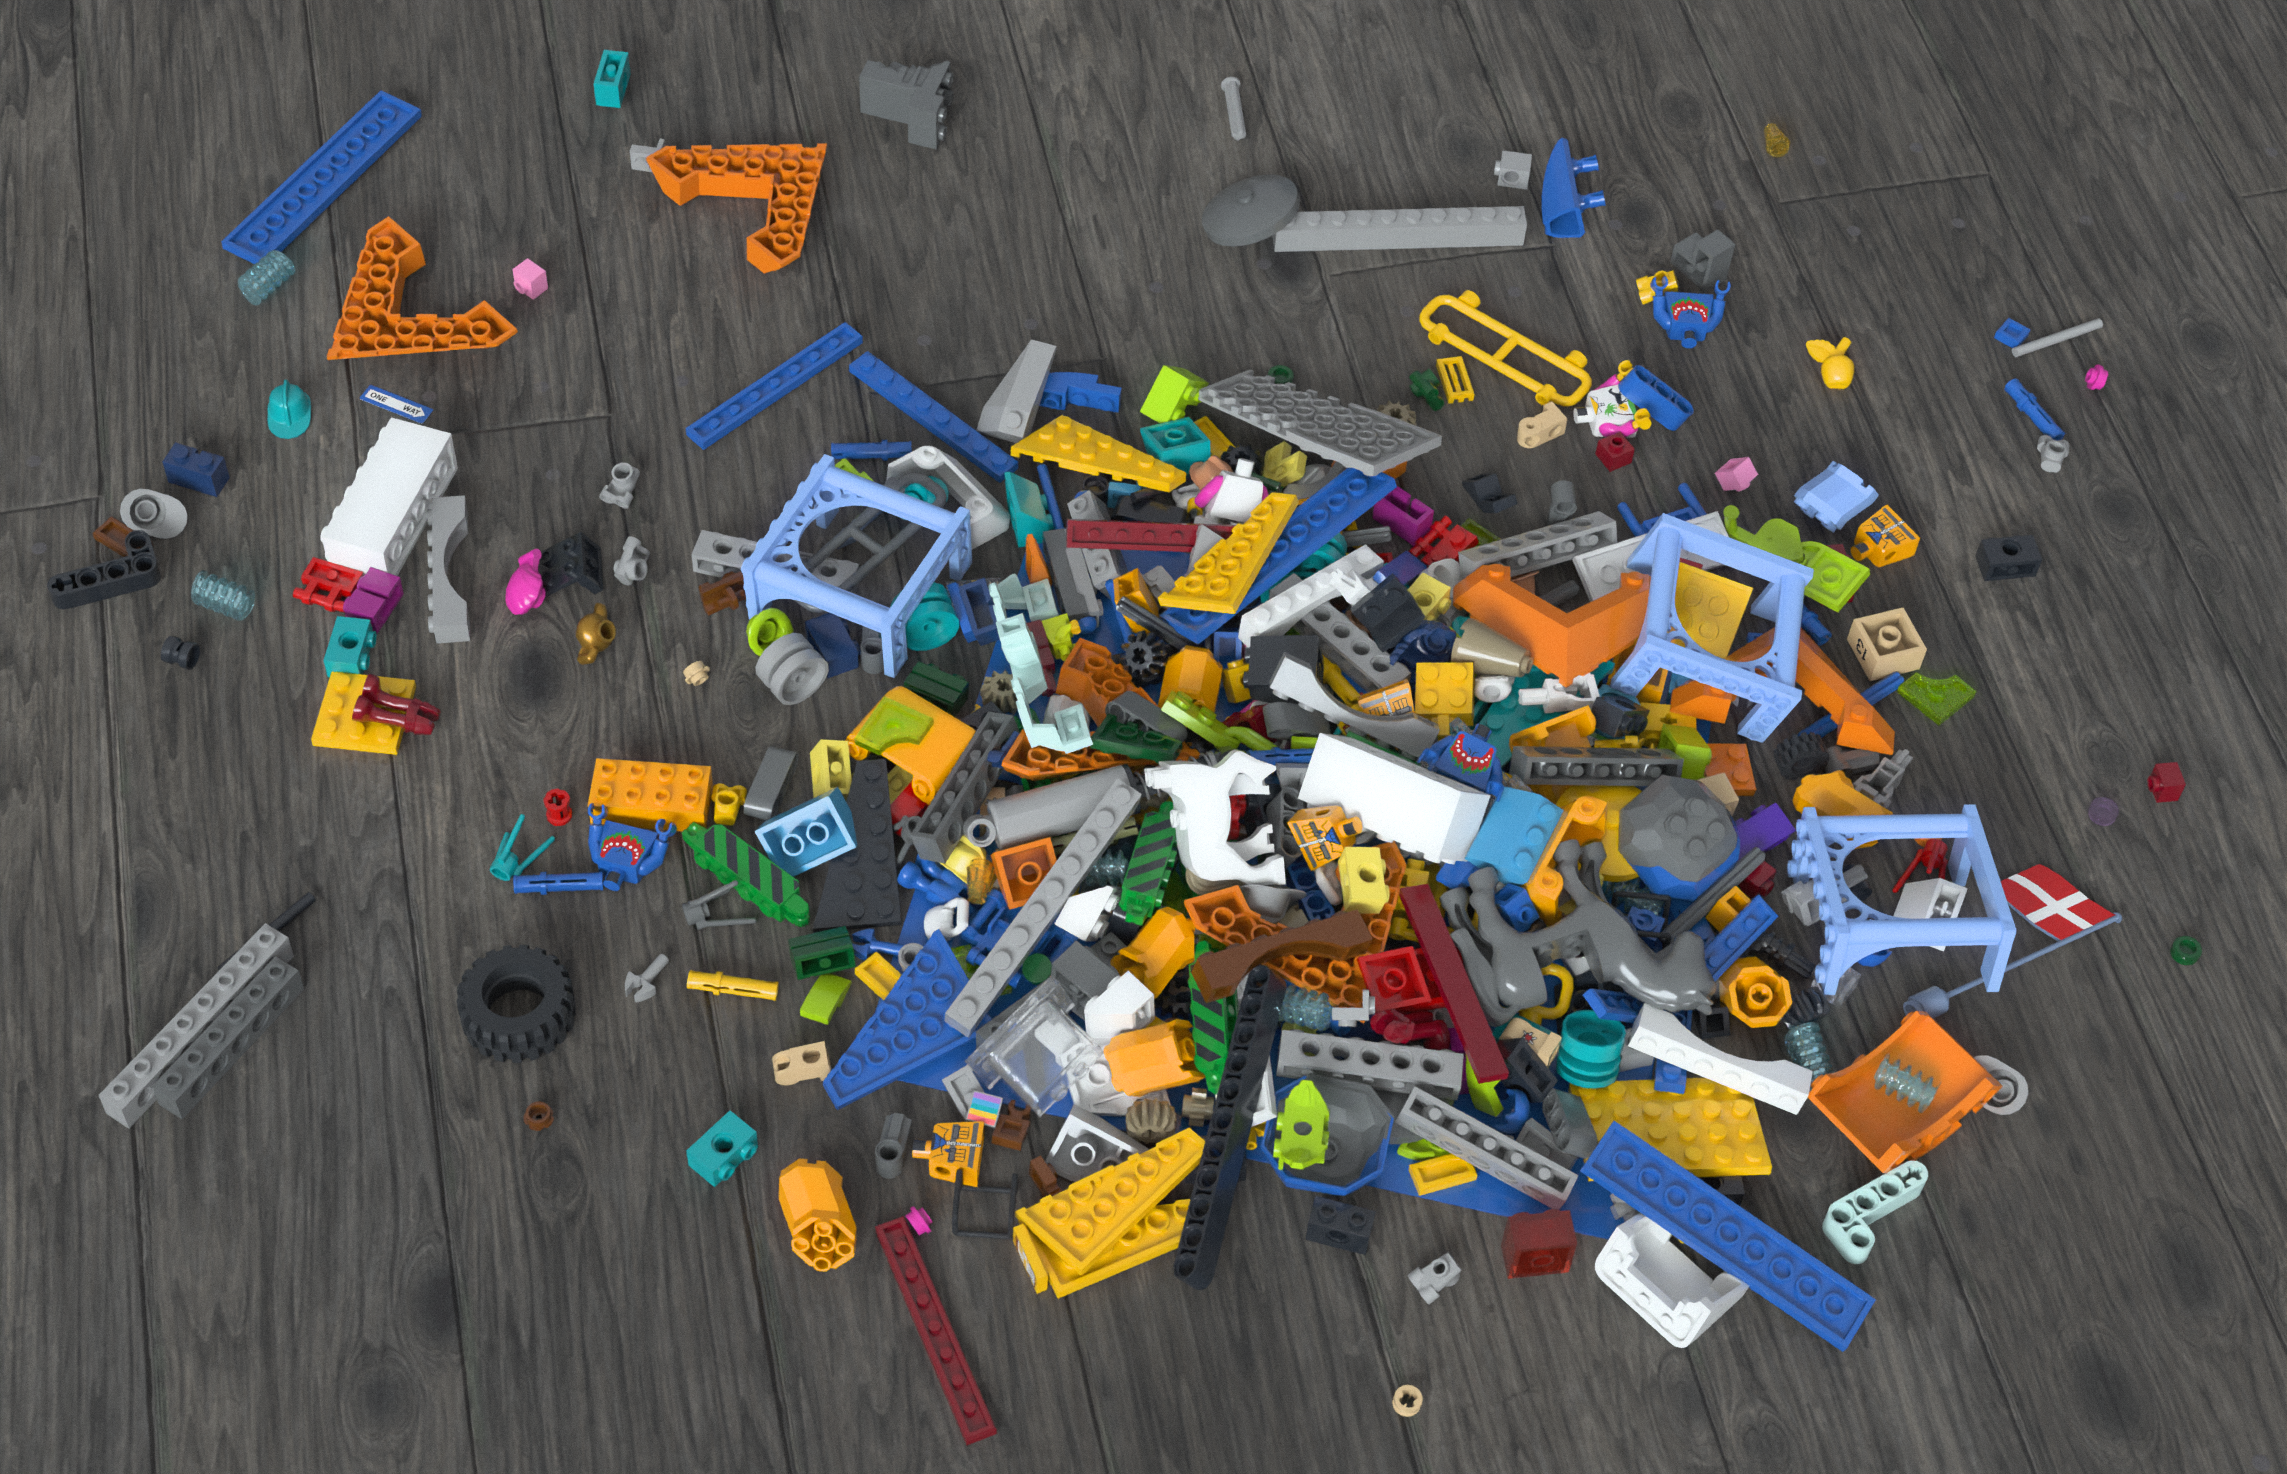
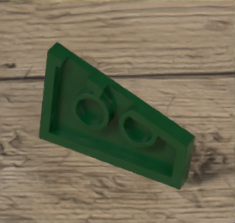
M1108 713L1091 736L1093 745H1090V748L1098 749L1107 754L1118 753L1127 755L1132 759L1154 760L1158 764L1161 761H1175L1182 751V741L1156 731L1138 730V724L1130 721L1126 725L1117 722V716Z

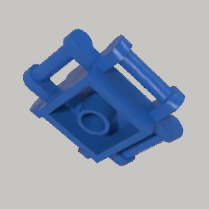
M995 889L988 893L986 896L987 901L968 924V927L959 934L964 941L975 946L969 951L966 962L972 966H980L1023 908L1021 906L1009 910L1003 894ZM995 908L999 909L998 913L989 923L988 931L985 935L979 934V929ZM1056 918L1030 955L1039 953L1047 957L1059 941L1060 943L1049 957V960L1053 963L1075 941L1079 942L1080 938L1055 925ZM1022 966L1009 982V986L1015 989H1019L1025 980L1028 981L1023 974Z

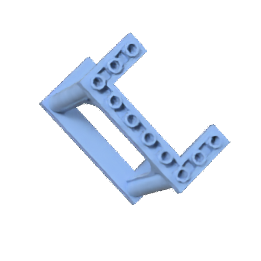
M824 454L821 460L812 466L810 475L805 482L802 481L799 484L794 497L786 502L783 512L778 519L772 521L765 537L759 539L755 551L742 564L741 571L744 578L749 620L754 615L770 608L772 600L793 599L815 606L880 632L882 637L884 674L895 678L908 659L905 624L948 560L950 578L959 582L972 564L970 510L960 506L956 513L839 469L835 467L834 457ZM868 506L941 533V535L891 608L828 584L816 578L805 568L799 556V542L803 532L814 519H816V526L827 529L839 512V507ZM788 541L792 542L790 546H786ZM781 554L793 556L786 562L780 563L775 561L778 555ZM796 567L798 570L794 572L791 568Z
M1663 513L1627 561V568L1651 576L1648 604L1644 623L1634 651L1612 677L1610 688L1636 697L1661 667L1675 674H1680L1727 693L1756 702L1757 704L1739 723L1737 734L1763 743L1801 700L1802 690L1795 688L1804 589L1813 578L1814 569ZM1681 549L1770 581L1752 603L1750 612L1756 616L1776 622L1773 644L1767 654L1749 662L1729 661L1707 652L1687 634L1679 621L1675 608V592ZM1671 626L1676 630L1669 632L1671 630ZM1680 639L1685 643V647L1671 643V640ZM1767 662L1772 663L1773 666L1770 667V666L1767 664ZM1755 668L1761 669L1767 677L1756 674Z
M1964 805L1962 814L1817 816L1815 807L1803 808L1802 817L1796 823L1797 839L1792 841L1793 857L1787 863L1788 877L1793 879L1794 884L1799 881L1805 884L1809 881V878H1813L1814 881L1813 895L1820 903L1819 917L1820 920L1825 922L1826 939L1825 945L1820 946L1821 962L1820 965H1816L1815 979L1817 983L1821 984L1824 995H1835L1838 981L1842 974L1854 963L1875 952L1906 946L1987 945L1980 971L1987 992H1999L2016 934V927L1976 805ZM1955 838L1948 862L1952 882L1965 886L1970 867L1972 866L1988 917L1911 919L1881 913L1861 902L1850 891L1843 877V862L1847 855L1856 847L1873 840ZM1836 842L1839 845H1841L1843 849L1836 850L1828 846ZM1834 857L1836 861H1830V858ZM1842 898L1847 899L1848 902L1842 903ZM1849 909H1857L1861 912V915L1858 918L1850 919L1845 916V912Z

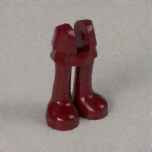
M369 673L364 683L362 695H359L355 703L352 720L361 723L376 722L404 728V733L413 732L416 735H431L435 729L433 722L438 721L441 711L425 701L422 702L417 698L399 697L383 691L380 678ZM379 707L402 711L406 714L391 712L388 710L381 709Z
M1386 1009L1373 1015L1370 1020L1371 1028L1376 1033L1384 1035V1038L1390 1042L1406 1044L1410 1040L1419 1041L1423 1039L1425 1049L1438 1051L1448 1049L1450 1045V1032L1447 1024L1443 1020H1433L1434 1015L1427 1010L1401 1014L1396 1009Z

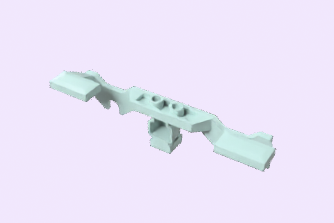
M1011 574L999 584L995 582L989 584V592L995 604L993 609L997 619L996 626L1001 647L1011 666L1013 675L1011 684L1018 699L1016 701L1017 709L1031 748L1041 745L1054 750L1065 751V754L1093 745L1082 704L1054 713L1058 730L1055 724H1034L1031 717L1029 704L1048 687L1036 640L1026 624L1023 613L1007 618L1005 609H1028L1031 622L1040 619L1043 621L1059 616L1048 578L1021 587L1017 574Z

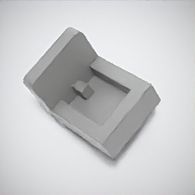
M659 139L657 148L632 144L630 149L631 168L633 170L652 172L646 157L665 147V139Z
M1363 990V1008H1332V1021H1338V1026L1356 1027V1021H1369V1015H1375V996H1369V990Z

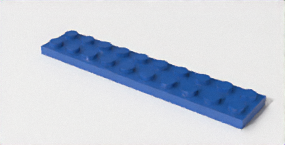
M381 90L221 241L223 249L264 269L422 117L421 109Z
M1347 468L1297 507L1235 614L1170 607L1160 615V618L1170 624L1177 633L1196 644L1201 643L1397 487L1395 479L1383 472L1376 476H1367L1360 470Z
M1616 1121L1611 1123L1580 1170V1172L1718 1267L1748 1284L1750 1289L1842 1352L1849 1346L1876 1300Z

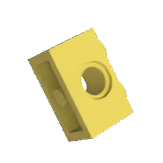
M1422 573L1408 589L1425 615L1424 620L1436 621L1440 614L1444 615L1451 605V600L1449 599L1451 587L1425 573Z
M821 739L810 752L813 797L815 798L838 787L845 801H847L852 782L848 741Z
M1345 847L1338 860L1344 910L1350 912L1358 909L1359 913L1379 914L1384 904L1389 900V886L1384 883L1386 864L1385 860L1381 859L1380 848Z

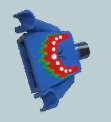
M1655 276L1650 282V287L1655 292V296H1653V317L1666 330L1668 338L1681 340V345L1684 348H1693L1696 346L1697 341H1704L1706 333L1713 332L1722 321L1726 303L1723 300L1730 290V282L1728 281L1727 289L1721 291L1718 289V280L1714 287V292L1717 296L1716 299H1713L1711 294L1665 291L1663 295V290L1668 285V279L1666 276H1663L1662 287L1656 284Z
M1476 724L1471 735L1464 731H1459L1456 736H1446L1434 743L1430 748L1424 749L1417 760V763L1421 761L1427 762L1429 764L1427 770L1443 775L1486 794L1495 795L1497 802L1500 801L1504 791L1501 761L1495 756L1497 748L1487 743L1492 731L1485 725Z
M594 803L589 805L588 814L593 818V823L589 825L588 846L592 861L598 864L599 872H603V876H606L603 885L607 889L618 891L623 881L634 884L639 883L643 876L650 874L663 864L669 845L667 839L673 836L677 830L675 823L671 822L666 832L663 831L665 819H659L656 822L655 828L657 832L608 820L605 821V824H601L602 819L608 813L607 807L602 804V813L595 816L593 813Z

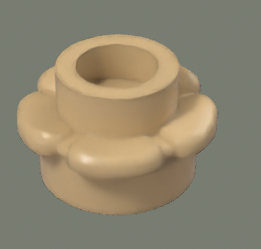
M702 661L692 663L683 671L686 677L685 681L687 684L693 683L694 686L704 683L709 677L707 672L710 671V668L705 666Z

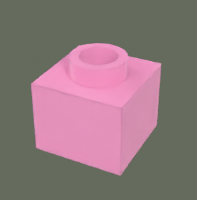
M528 258L512 269L514 286L521 294H526L534 300L548 289L546 271Z
M1749 457L1730 459L1715 472L1724 491L1736 490L1737 492L1748 488L1750 481L1758 475Z

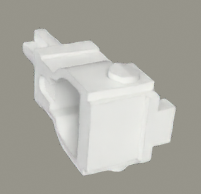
M1353 569L1347 574L1342 571L1339 573L1334 571L1331 574L1333 579L1330 580V583L1337 587L1345 600L1351 604V607L1379 585L1373 580V576L1367 580Z
M1590 673L1584 677L1578 675L1573 679V684L1568 687L1561 685L1559 679L1551 678L1545 679L1542 688L1519 689L1518 692L1519 704H1543L1545 713L1574 711L1589 705L1591 710L1596 697H1600L1594 675ZM1578 690H1580L1581 695H1585L1584 698L1575 697Z

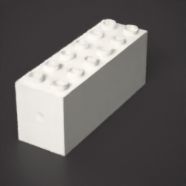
M395 418L389 420L386 427L381 429L375 446L370 448L364 465L358 468L353 484L347 487L340 506H336L329 525L325 526L321 532V541L324 545L327 561L362 571L364 576L370 567L398 576L428 523L427 509H432V498L443 496L458 469L451 433Z
M1320 733L1298 799L1307 802V808L1338 805L1342 808L1347 819L1357 816L1361 820L1363 832L1369 833L1372 830L1377 832L1376 837L1390 843H1393V840L1400 842L1401 849L1416 853L1417 850L1425 853L1423 858L1435 863L1443 861L1455 865L1456 861L1467 862L1464 858L1478 833L1491 795L1429 771L1426 768L1354 738Z

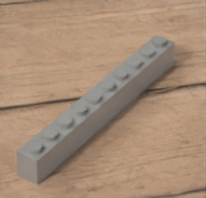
M1524 206L1297 212L1283 229L1272 236L1274 252L1521 246L1524 244L1527 221Z
M1119 778L1116 779L945 1013L944 1021L968 1038L972 1035L1026 958L1062 911L1068 898L1073 896L1137 808L1142 796L1141 793Z

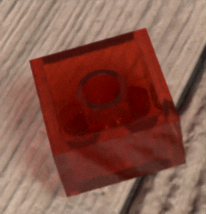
M1550 1209L1543 1213L1529 1214L1527 1212H1520L1513 1216H1508L1501 1243L1508 1279L1569 1273L1577 1247L1570 1210Z

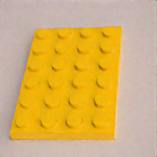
M1686 1078L1684 1094L1654 1090L1655 1079L1615 1081L1607 1087L1597 1089L1583 1088L1569 1083L1568 1092L1582 1098L1597 1135V1144L1611 1123L1616 1121L1696 1177L1769 1175L1771 1173L1772 1164L1753 1097L1707 1078Z

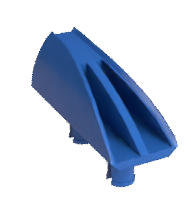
M1560 138L1557 141L1546 167L1542 189L1543 224L1546 235L1556 238L1582 237L1585 234L1582 219L1583 210L1590 207L1606 206L1603 190L1588 193V195L1584 196L1578 193L1575 177L1581 172L1598 171L1597 157L1595 154L1594 156L1581 158V160H1574V157L1571 158L1568 140L1565 138Z

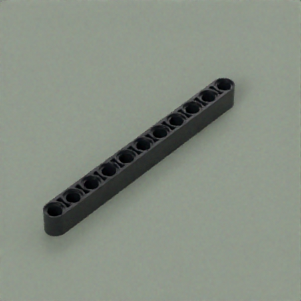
M1265 965L1256 966L1247 977L1173 1265L1175 1277L1198 1291L1207 1288L1214 1277L1253 1122V1115L1256 1111L1264 1072L1266 1071L1286 992L1285 980Z

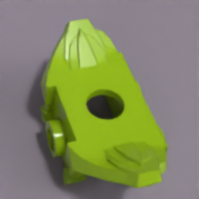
M1301 1080L1291 1090L1289 1098H1286L1284 1112H1278L1276 1130L1282 1131L1281 1139H1275L1273 1157L1279 1158V1170H1283L1284 1162L1291 1168L1304 1169L1315 1163L1324 1164L1325 1150L1328 1148L1329 1131L1326 1130H1328L1330 1110L1313 1081ZM1302 1121L1307 1122L1311 1125L1312 1131L1308 1135H1299L1294 1131L1295 1124Z

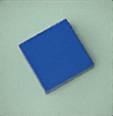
M2008 318L1997 330L1994 338L2014 348L2024 342L2029 336L2031 329Z

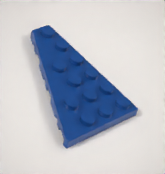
M940 929L932 933L930 939L918 952L913 962L907 967L895 983L893 989L878 1006L876 1012L858 1033L848 1050L841 1056L836 1066L824 1079L822 1085L836 1110L975 1041L976 1031L992 1020L987 1013L969 1038L944 1021L945 1013L969 982V979Z

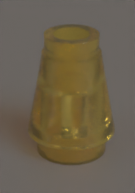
M1768 124L1764 128L1766 151L1773 157H1782L1789 151L1790 141L1776 124Z
M973 859L970 861V865L966 867L968 901L979 905L985 903L995 870L991 861Z

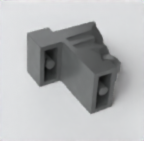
M867 60L859 76L861 113L908 124V143L937 149L940 141H944L946 138L947 126H944L947 116L946 107L952 104L954 92L951 91L954 74L950 71V62L945 61L933 64L930 68L918 66L917 68L913 64L908 67L898 62H892L886 67L881 62Z

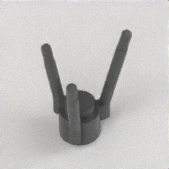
M904 815L901 821L892 826L893 833L902 828L901 836L905 842L895 861L896 872L910 846L914 845L910 835L921 817H908Z
M736 880L700 898L681 904L688 926L696 924L698 930L712 926L754 924L757 922V919L705 920V917L710 916L707 903L729 893L731 888L738 885Z

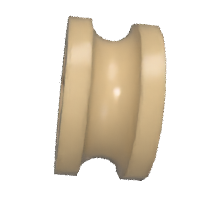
M1403 1385L1395 1392L1392 1402L1393 1408L1401 1416H1413L1420 1410L1423 1401L1422 1394L1415 1386ZM1403 1395H1409V1399L1411 1396L1415 1399L1412 1407L1408 1408L1406 1403L1404 1406L1400 1403Z

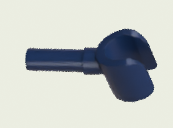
M1017 731L1012 733L1001 751H989L987 761L993 762L992 767L1003 768L1001 766L1002 761L1019 735Z

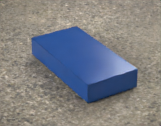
M956 582L951 583L947 587L962 632L968 643L977 639L970 624L959 584Z

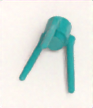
M520 814L511 834L505 832L496 857L490 866V872L500 880L509 881L514 875L520 876L523 870L555 841L554 836L549 837L519 865L518 856L510 850L525 819L524 814Z

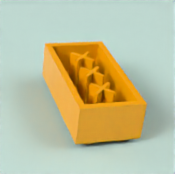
M596 758L588 807L591 803H594L593 813L595 816L602 813V804L607 807L608 813L602 819L601 824H605V821L608 820L641 829L656 830V822L659 819H665L663 830H668L671 822L675 823L676 831H684L693 822L707 828L713 790L711 766ZM589 816L590 823H593V818Z

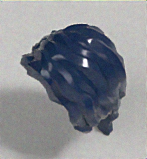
M1422 620L1418 628L1409 631L1402 637L1399 644L1390 654L1389 664L1394 666L1395 663L1404 659L1408 666L1416 669V663H1450L1457 635L1456 631L1438 621Z

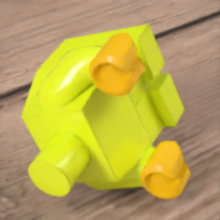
M1067 613L1042 621L1052 655L1056 659L1061 658L1063 661L1067 659L1075 646L1071 639L1073 634L1076 635L1081 632L1078 621H1069Z

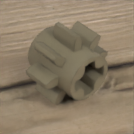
M1193 1088L1192 1095L1184 1094L1182 1117L1189 1118V1126L1203 1127L1204 1120H1211L1214 1097H1206L1207 1089Z

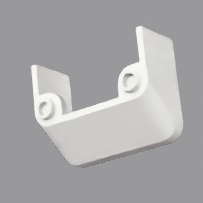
M923 446L888 464L887 479L893 476L899 480L906 474L915 472L926 476L931 474L946 484L949 493L964 508L970 510L972 550L1008 530L1010 524L1009 512L955 458L933 446Z

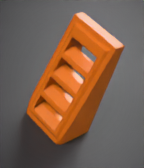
M1029 534L1026 537L1025 566L1029 582L1032 584L1048 578L1052 586V578L1045 559L1033 534Z

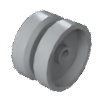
M799 633L787 634L775 640L764 650L756 665V675L784 705L797 704L809 698L825 681L829 671L828 663Z

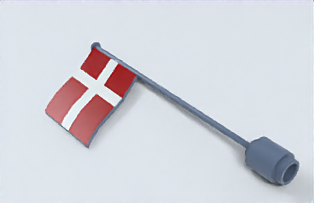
M2041 864L2001 881L2008 905L2032 926L2058 941L2006 965L2005 972L2113 922L2120 923L2122 915L2118 912L2111 913L2088 899L2061 875ZM1983 978L1975 979L1947 993L1937 986L1929 987L1910 996L1904 1002V1013L1907 1015L1912 1011H1925L1932 1018H1936L1948 1011L1950 997L1983 983Z

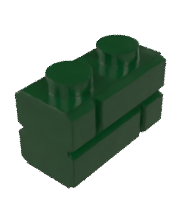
M918 661L903 687L953 717L957 716L960 708L963 707L969 696V682L961 675H950L941 671L937 665L932 663L924 664Z
M846 926L788 939L790 958L797 980L856 967L853 945Z

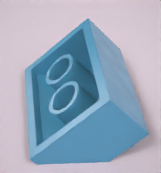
M1504 786L1500 801L1497 802V797L1495 798L1464 859L1479 869L1494 867L1499 882L1505 886L1508 883L1521 886L1528 882L1564 810L1540 794Z
M838 787L765 821L755 830L769 859L793 877L858 846L852 812Z

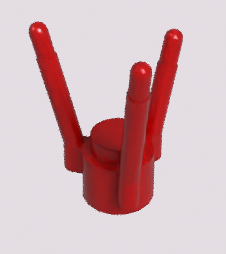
M1939 839L1927 840L1924 848L1917 851L1915 858L1892 889L1893 893L1899 891L1920 861L1927 867L1926 872L1928 874H1931L1933 869L1939 867L1938 878L1945 880V871L1948 860L1945 858L1948 851L1947 845Z

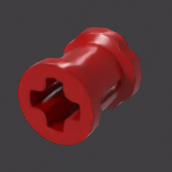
M552 789L546 793L544 798V805L547 808V821L554 826L565 825L572 819V810L568 805L570 797L565 790Z

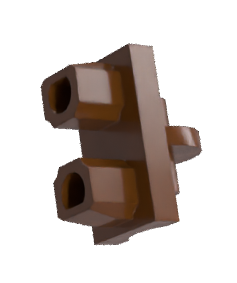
M730 571L724 574L718 582L713 584L706 582L699 585L704 611L708 616L727 607L735 610L739 608V602L746 599L742 571L738 573Z

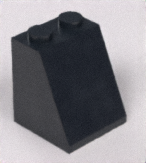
M1318 635L1251 636L1250 647L1245 648V662L1249 664V671L1244 672L1243 676L1244 688L1249 689L1251 699L1267 703L1286 702L1298 705L1299 701L1291 697L1288 700H1284L1272 693L1274 689H1271L1269 681L1284 652L1309 663L1316 677L1323 685L1324 660Z

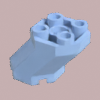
M1832 461L1826 470L1799 488L1794 495L1796 498L1794 503L1800 507L1802 512L1812 519L1815 516L1826 529L1834 533L1836 529L1841 530L1847 521L1870 506L1879 494L1870 485L1867 488L1864 487V480L1843 465Z

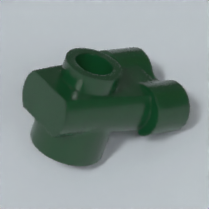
M1429 368L1423 373L1415 371L1409 376L1412 382L1409 388L1417 398L1422 396L1433 411H1438L1444 406V400L1438 396L1439 391L1437 389L1441 384Z

